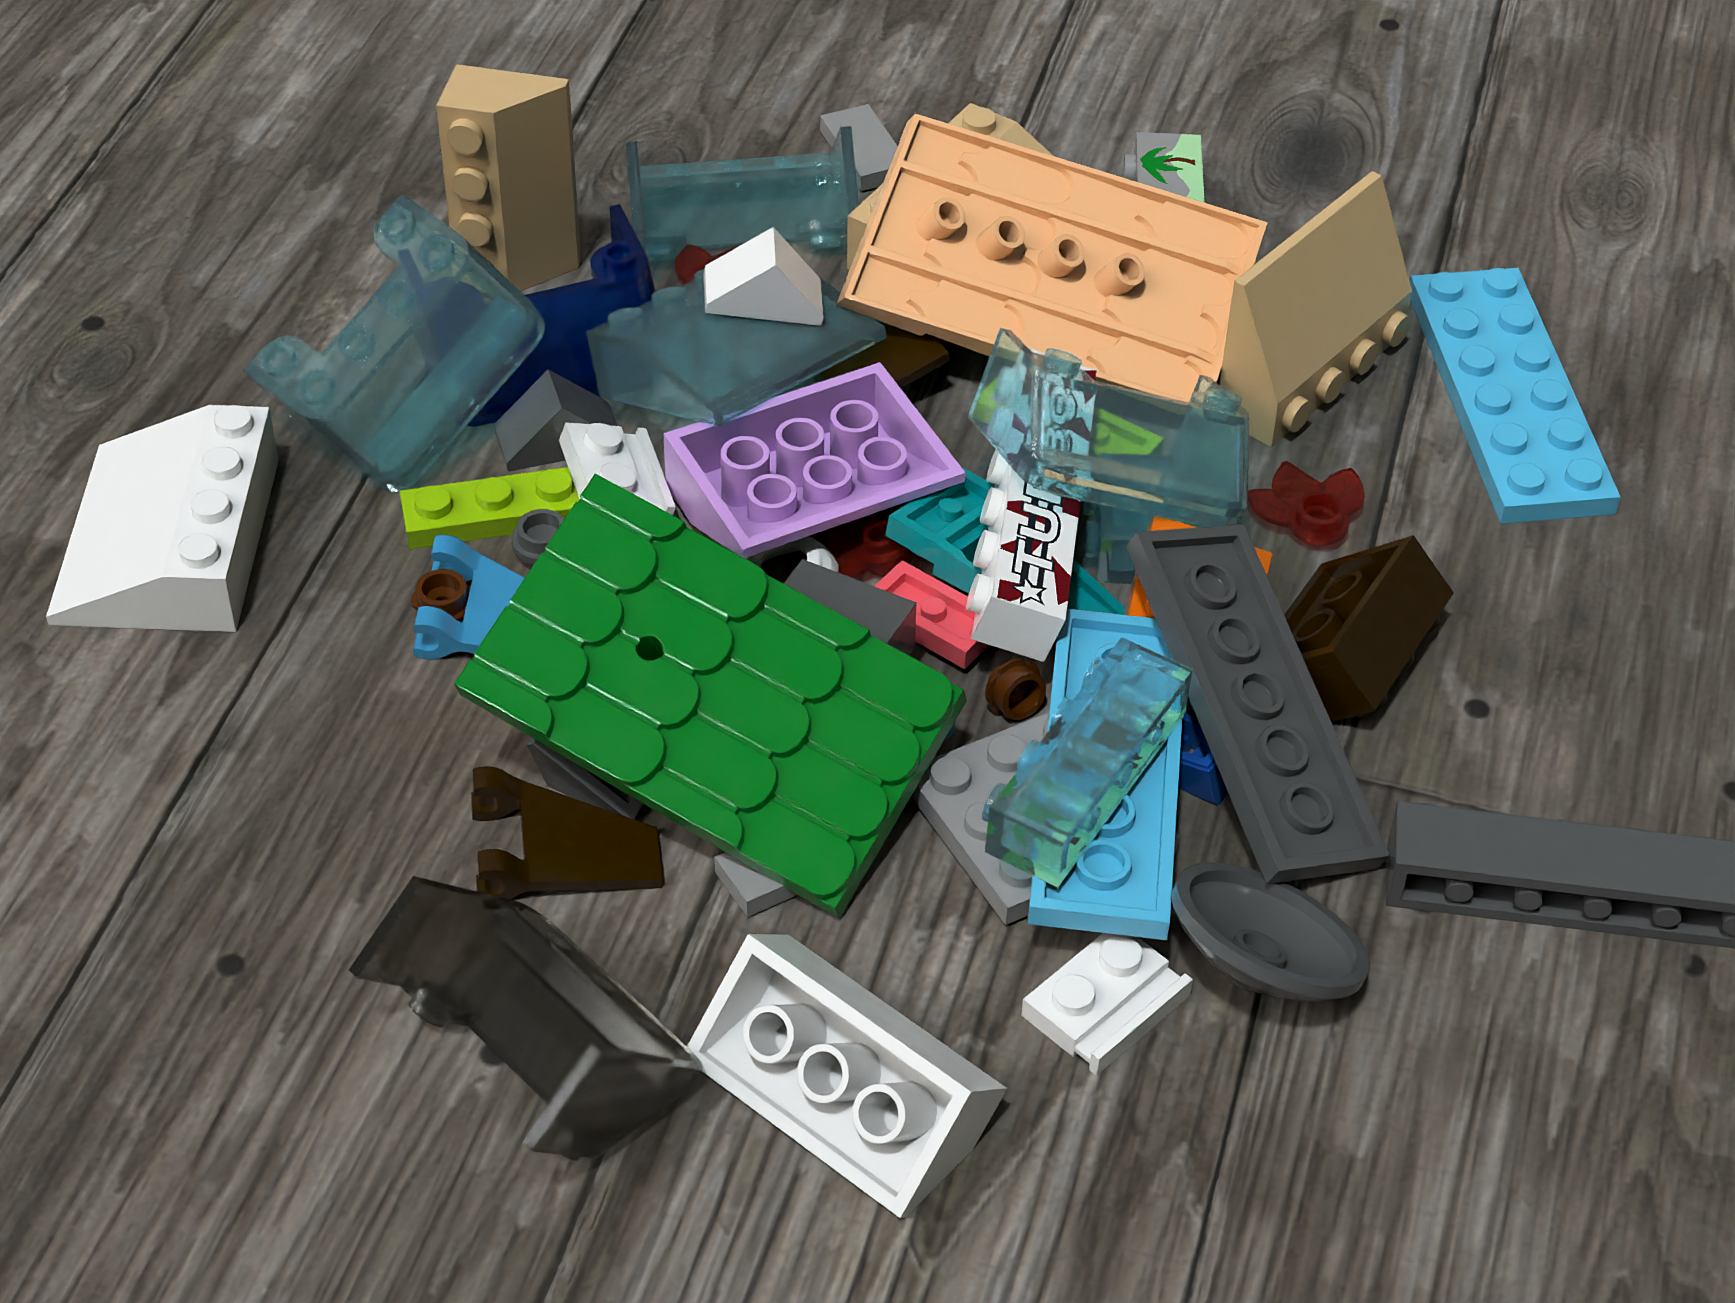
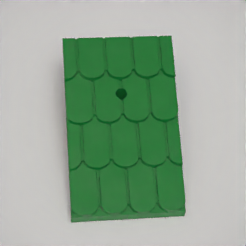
M594 474L581 493L579 501L575 502L546 545L544 553L540 554L510 599V604L505 606L475 651L473 659L469 660L454 682L455 687L464 698L840 919L966 704L967 699L964 689L951 683L944 674L872 636L869 629L770 577L758 565L689 529L681 519L607 479Z

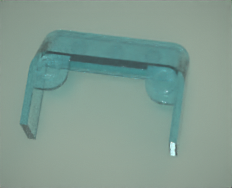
M852 126L840 127L830 153L639 166L637 141L625 142L623 182L631 247L633 251L643 252L644 260L647 261L674 259L677 257V251L740 246L772 227L788 243L808 241L809 248L812 249L837 247L842 245L841 237L847 236L848 215L859 206Z
M1000 328L968 418L1022 480L1050 494L1195 525L1213 527L1241 524L1248 507L1249 413L1241 406L1242 398L1239 395L1222 388L1211 377L1199 375L1189 402L1094 381L1084 370L1080 369L1082 360L1075 355L1055 348H1047L1045 355L1034 353L1012 330Z

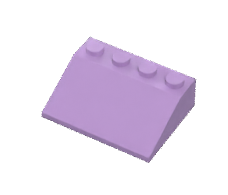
M880 362L663 433L665 480L671 495L693 526L743 558L965 482V471Z

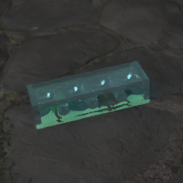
M1121 637L1105 659L1096 657L1084 676L1079 693L1073 700L1066 697L1058 705L1052 717L1049 731L1040 742L1033 739L1026 746L1019 759L1016 774L1007 785L998 783L989 794L982 812V820L988 822L985 852L1058 888L1184 717L1193 669Z

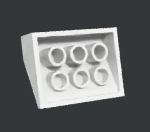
M207 405L100 444L46 615L48 625L236 632L279 461L270 408L239 405Z

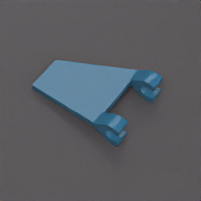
M449 535L435 536L431 552V560L434 561L432 571L438 569L452 570L459 573L465 579V582L470 580L472 582L462 623L439 608L430 606L418 607L414 624V633H417L413 655L428 660L440 659L460 651L475 653L505 606L510 604V599L524 580V577L483 556L464 541Z

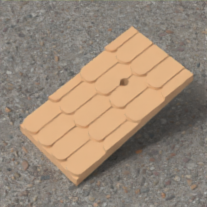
M914 114L907 121L836 305L920 336L927 333L995 359L1007 358L1022 364L1028 349L1031 348L1097 370L1095 391L1102 393L1108 390L1176 416L1189 415L1198 418L1208 411L1223 362L1234 280L1254 265L1268 222L919 114Z

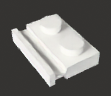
M565 422L559 442L579 499L593 475L597 474L673 515L676 506L646 428H637L635 434H625L621 426H610L603 423L582 424Z
M1102 933L1023 999L1021 1016L1072 1057L1076 1054L1081 1056L1090 1064L1089 1070L1098 1076L1190 996L1193 979L1187 974H1183L1180 977L1168 968L1169 960L1139 937Z

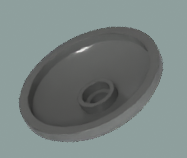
M1207 862L1185 868L1179 874L1171 892L1172 904L1184 932L1216 969L1242 989L1278 999L1325 1002L1356 993L1369 973L1370 960L1368 953L1352 929L1323 904L1285 882L1266 884L1261 872L1232 864Z

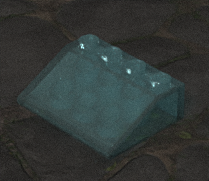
M704 269L694 274L693 281L680 287H668L658 290L651 295V301L637 308H624L614 311L608 315V322L586 332L601 398L716 426L730 421L887 338L885 326L877 320L836 305L840 292L821 277H819L821 280L823 321L821 326L705 313Z

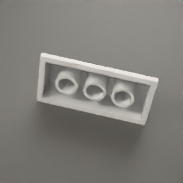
M747 935L682 1054L683 1058L899 1218L907 1217L974 1149L1007 1090L1005 1086L790 935Z

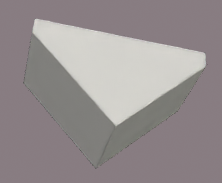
M774 227L705 265L703 274L705 313L822 325L821 280Z

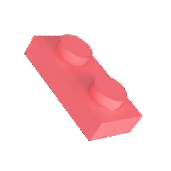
M902 560L875 585L877 588L917 602L915 642L961 668L966 669L989 646L988 644L971 639L975 613L966 610L968 596Z

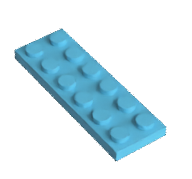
M1493 268L1479 271L1412 275L1410 277L1412 288L1410 301L1500 524L1616 514L1621 498L1519 268Z
M1067 609L1066 620L1056 640L1040 804L1053 800H1067V802H1063L1062 805H1057L1056 808L1043 814L1054 815L1066 823L1072 817L1084 814L1098 806L1100 794L1113 782L1101 779L1097 771L1086 768L1079 769L1083 773L1082 778H1075L1060 770L1055 771L1054 768L1059 767V759L1062 755L1067 754L1071 746L1073 750L1077 747L1080 750L1088 749L1096 735L1103 729L1104 722L1109 715L1114 713L1116 717L1124 711L1131 709L1130 713L1148 717L1159 711L1163 706L1183 713L1184 685L1156 618ZM1142 718L1136 719V723L1129 727L1114 728V730L1126 732L1132 736L1141 735L1139 722ZM1182 719L1058 888L1035 877L1042 851L1038 842L1039 836L1036 835L1027 924L1167 940L1171 914ZM1141 741L1126 743V748H1134L1139 751L1136 755L1138 760L1141 753ZM1117 753L1115 759L1111 762V764L1133 766V763L1130 762V754ZM1107 770L1108 777L1118 778L1126 771ZM1044 826L1049 832H1052L1059 828L1053 826Z

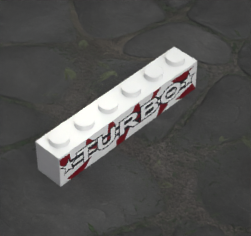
M1031 348L1028 349L1019 370L1014 368L1008 370L1000 392L999 402L1007 404V407L1004 406L999 415L993 441L1001 443V447L998 446L993 454L986 479L987 482L995 484V488H990L980 516V523L989 527L988 530L983 531L975 551L973 566L982 568L981 574L978 573L974 578L968 595L966 610L975 613L971 635L972 640L1044 662L1066 620L1097 370Z

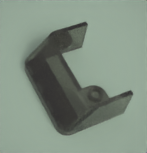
M413 876L349 968V971L358 979L400 986L412 997L408 1003L411 1010L421 1019L434 1026L444 1027L447 1022L468 1026L547 1103L540 1112L539 1119L522 1141L532 1152L560 1154L574 1161H578L581 1157L598 1158L686 1093L703 1069L699 1058L553 922L533 908L515 900Z

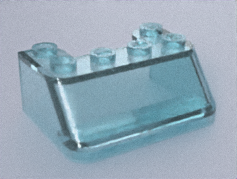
M403 194L380 217L374 230V241L377 247L399 267L328 347L320 354L300 338L294 336L279 337L269 342L243 370L290 418L380 488L391 492L411 487L424 475L541 341L545 330L542 315L515 285L462 235Z

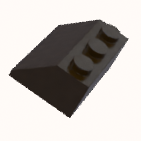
M1414 535L1321 563L1284 614L1331 722L1353 716L1357 719H1364L1373 715L1385 705L1388 699L1387 692L1397 677L1411 666L1414 661L1413 653L1424 637L1440 623L1439 615L1454 594Z

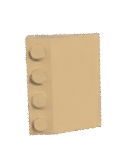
M1371 171L1234 280L1215 416L1269 447L1274 446L1290 431L1297 432L1314 410L1324 402H1332L1338 396L1343 386L1355 375L1366 373L1373 365L1376 357L1390 345L1393 347L1399 345L1410 328L1411 317L1407 314L1412 288L1383 178L1380 174Z

